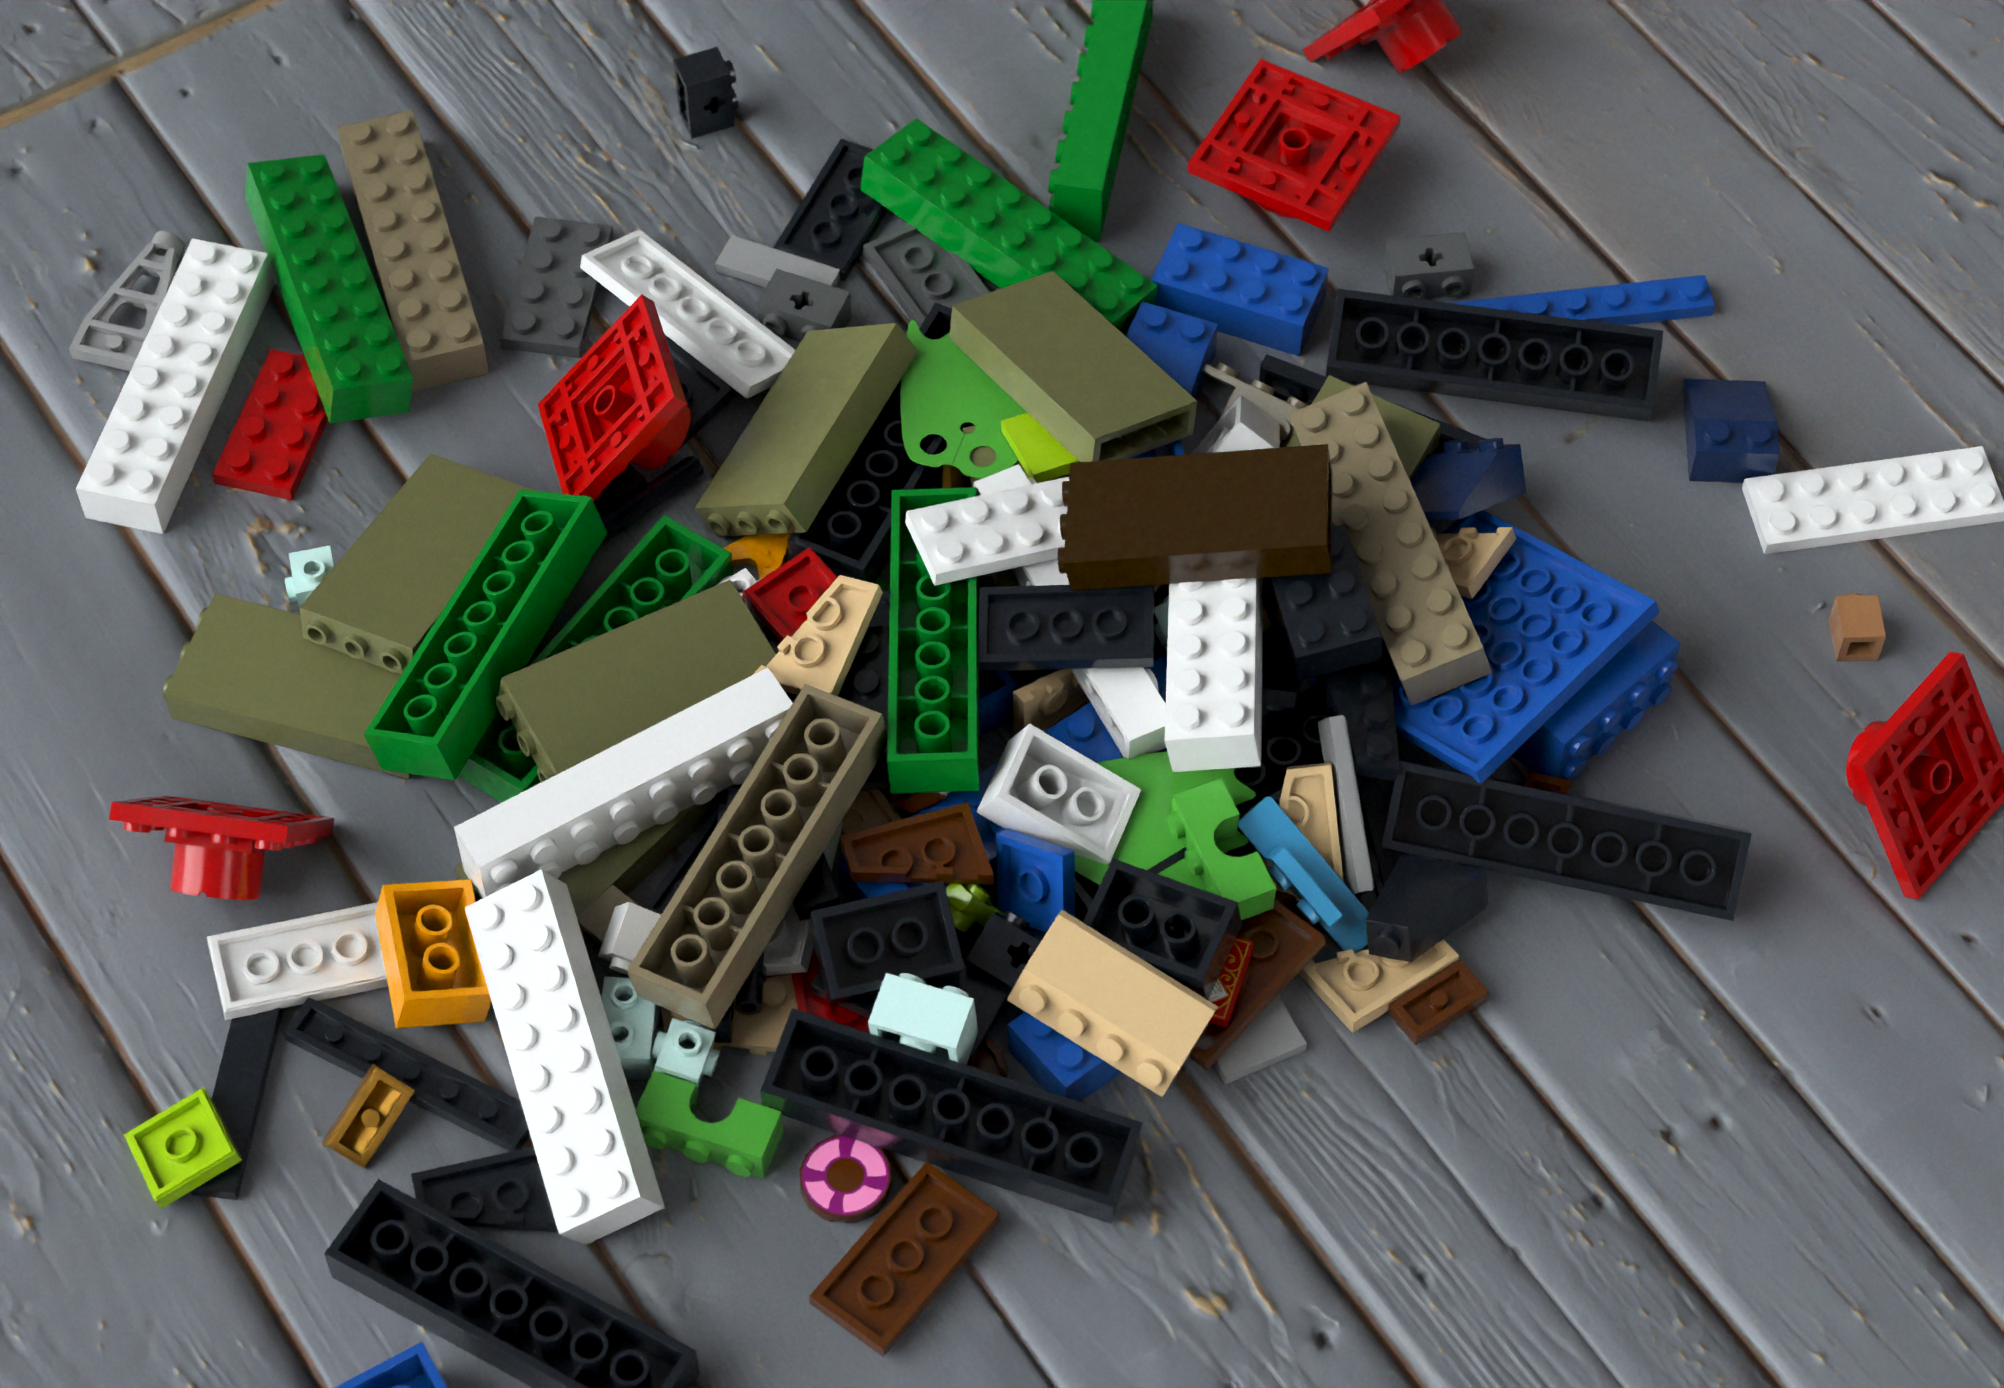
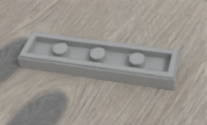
M1344 715L1328 717L1317 723L1324 763L1331 762L1344 882L1354 895L1373 891L1375 887L1347 722Z

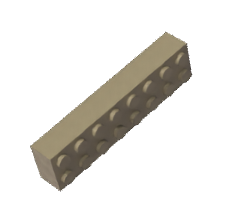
M413 109L338 126L337 131L344 163L386 310L413 376L412 392L489 374L482 336Z
M1367 382L1288 414L1301 446L1328 444L1333 471L1332 521L1334 526L1343 524L1347 526L1382 639L1410 705L1413 706L1492 673L1482 643Z
M805 684L627 969L638 997L716 1030L886 749L888 734L881 713Z

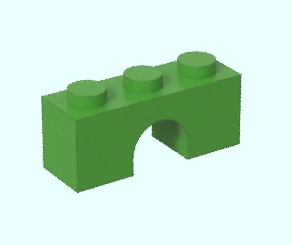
M1219 778L1174 794L1172 796L1171 813L1167 814V822L1175 839H1182L1187 849L1184 853L1187 866L1193 876H1200L1205 887L1203 890L1238 902L1241 920L1273 909L1276 887L1258 851L1242 857H1232L1224 854L1217 847L1220 841L1237 835L1240 816L1223 779Z
M653 1070L635 1110L647 1146L655 1149L667 1147L682 1152L688 1159L698 1163L710 1161L725 1166L727 1170L741 1177L753 1175L764 1179L784 1133L782 1111L738 1098L732 1113L726 1119L716 1123L703 1122L694 1116L699 1106L696 1084Z

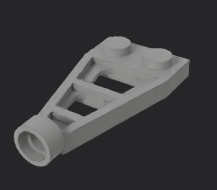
M158 231L155 234L151 244H147L84 317L69 347L72 358L131 371L173 281L176 264L185 248L184 242L178 236L167 231ZM142 274L160 278L154 295L131 290ZM124 305L147 309L145 325L141 330L112 324L110 320Z

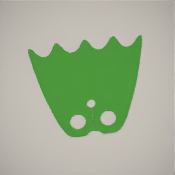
M911 320L908 324L906 336L918 352L901 378L900 389L902 438L908 457L915 463L934 468L942 465L954 466L960 469L964 475L978 479L1012 467L1019 460L1001 431V421L1027 413V411L949 339L950 332L940 339L931 340L921 333L916 321ZM966 422L972 423L975 426V430L972 433L965 434L960 429L961 425ZM927 435H940L947 442L946 449L940 454H927L920 447L922 439ZM977 447H989L995 452L996 460L989 466L979 467L971 462L969 458L970 453Z
M1167 751L1138 755L1129 760L1125 757L1097 763L1141 789L1112 858L1144 870L1150 869L1185 847L1181 838L1175 839L1167 822V814L1171 813L1172 796L1174 794L1222 778L1235 806L1249 801L1256 796L1253 790L1235 778V768L1172 772ZM1237 831V835L1220 841L1217 847L1225 854L1232 849L1246 845L1248 839ZM1075 854V872L1100 885L1110 863L1105 865ZM1185 857L1158 873L1164 877L1201 890L1205 888L1200 876H1193L1191 874Z

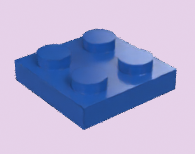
M1009 828L996 833L998 909L1004 913L1008 909L1030 922V927L1043 932L1049 930L1061 910L1075 917V851Z

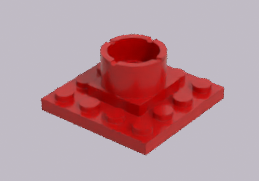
M1371 0L1306 46L1302 51L1310 62L1321 56H1324L1328 61L1358 42L1364 46L1376 39L1397 73L1400 74L1437 52L1446 45V41H1452L1463 30L1444 0Z
M1260 59L1188 162V173L1252 199L1268 212H1275L1277 216L1297 218L1330 232L1398 130L1401 116Z
M642 294L538 403L562 494L592 497L594 502L600 496L602 490L617 475L625 471L629 462L644 470L658 469L668 462L670 455H675L687 435L691 419L690 409L687 407L688 403L680 384L655 303Z
M1949 652L1888 721L1871 722L1864 728L1865 731L1858 734L1850 748L1846 765L1848 786L1853 790L1852 795L1859 804L1867 806L1904 897L1917 900L2004 802V755L1965 655L1955 652Z
M169 795L111 802L109 820L124 822L123 830L150 833L151 830L163 831L166 828L164 842L175 843L170 890L199 896L204 892L206 897L230 900L259 899L265 851H282V848L306 846V843L317 844L318 838L332 835L334 818Z

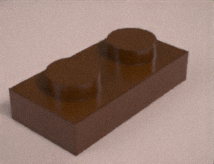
M1460 959L1390 1003L1388 1013L1412 1042L1417 1045L1485 1002L1488 991Z

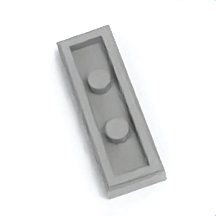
M733 235L730 236L715 263L717 273L764 288L768 285L776 269L836 287L840 280V269Z

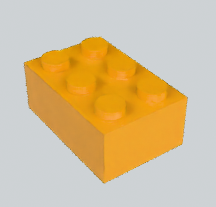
M471 879L386 884L382 886L375 918L396 1028L485 1022L492 1001L465 911V907L476 902Z

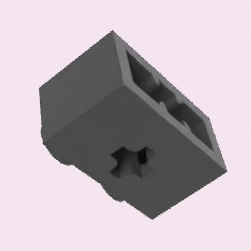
M1465 232L1387 239L1384 269L1390 295L1424 299L1470 294L1474 266Z
M776 269L757 302L758 321L777 336H784L801 342L808 331L845 328L851 319L850 292Z

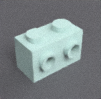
M604 977L603 993L600 996L625 1078L649 1080L655 1068L656 1059L651 1057V1053L659 1033L661 1006L638 997L630 978Z

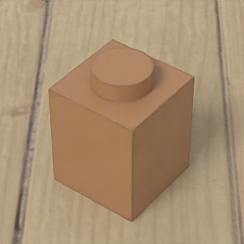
M1859 593L1836 596L1829 616L1836 661L1878 660L1886 639L1879 596L1862 595Z

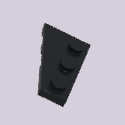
M665 335L691 415L689 429L684 442L678 449L679 451L735 397V394L730 385Z
M534 1146L411 1174L416 1200L464 1226L558 1232Z

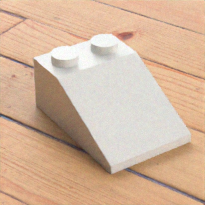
M1029 724L1008 741L976 812L1004 829L1009 828L1074 850L1078 856L1107 865L1111 862L1141 789Z

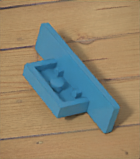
M1269 796L1263 798L1239 819L1238 828L1271 866L1268 873L1274 882L1283 891L1290 888L1300 900L1296 907L1312 925L1319 922L1342 951L1353 949L1354 953L1359 952L1368 944L1366 919L1369 915L1368 910L1273 798Z

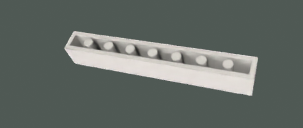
M1018 464L973 482V487L977 488V496L1036 484V481L1033 477L1027 478ZM1058 559L1011 569L1021 586L1069 585L1067 574H1060ZM1150 668L1071 669L1124 758L1127 757L1129 760L1138 755L1155 753L1166 748V702H1164L1158 692V683Z

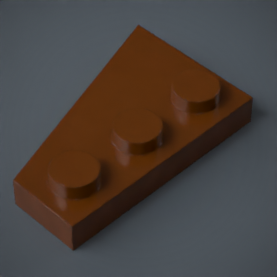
M968 802L840 835V846L852 882L936 883L944 881V883L994 884V874Z

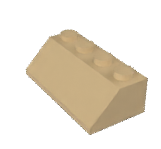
M1061 910L1007 998V1001L1161 1097L1164 1096L1218 1008L1215 1004L1064 910Z

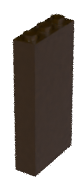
M1328 444L1070 463L1069 481L1062 482V498L1064 506L1067 507V514L1060 515V533L1062 540H1065V547L1058 548L1057 556L1060 574H1067L1071 591L1332 573L1333 471Z

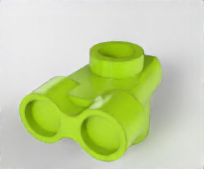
M949 884L946 888L954 926L963 933H966L975 921L985 927L994 912H998L1003 916L1005 914L991 905L990 894L979 884Z

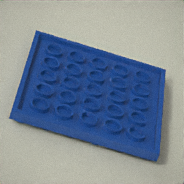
M1485 510L1457 519L1442 534L1459 533L1460 528H1476L1478 533H1496L1498 527H1512L1517 538L1474 598L1470 599L1461 596L1482 643L1492 673L1411 706L1390 658L1397 734L1463 774L1472 776L1480 784L1660 613L1656 601ZM1316 677L1306 679L1314 685L1321 682V680L1317 681Z

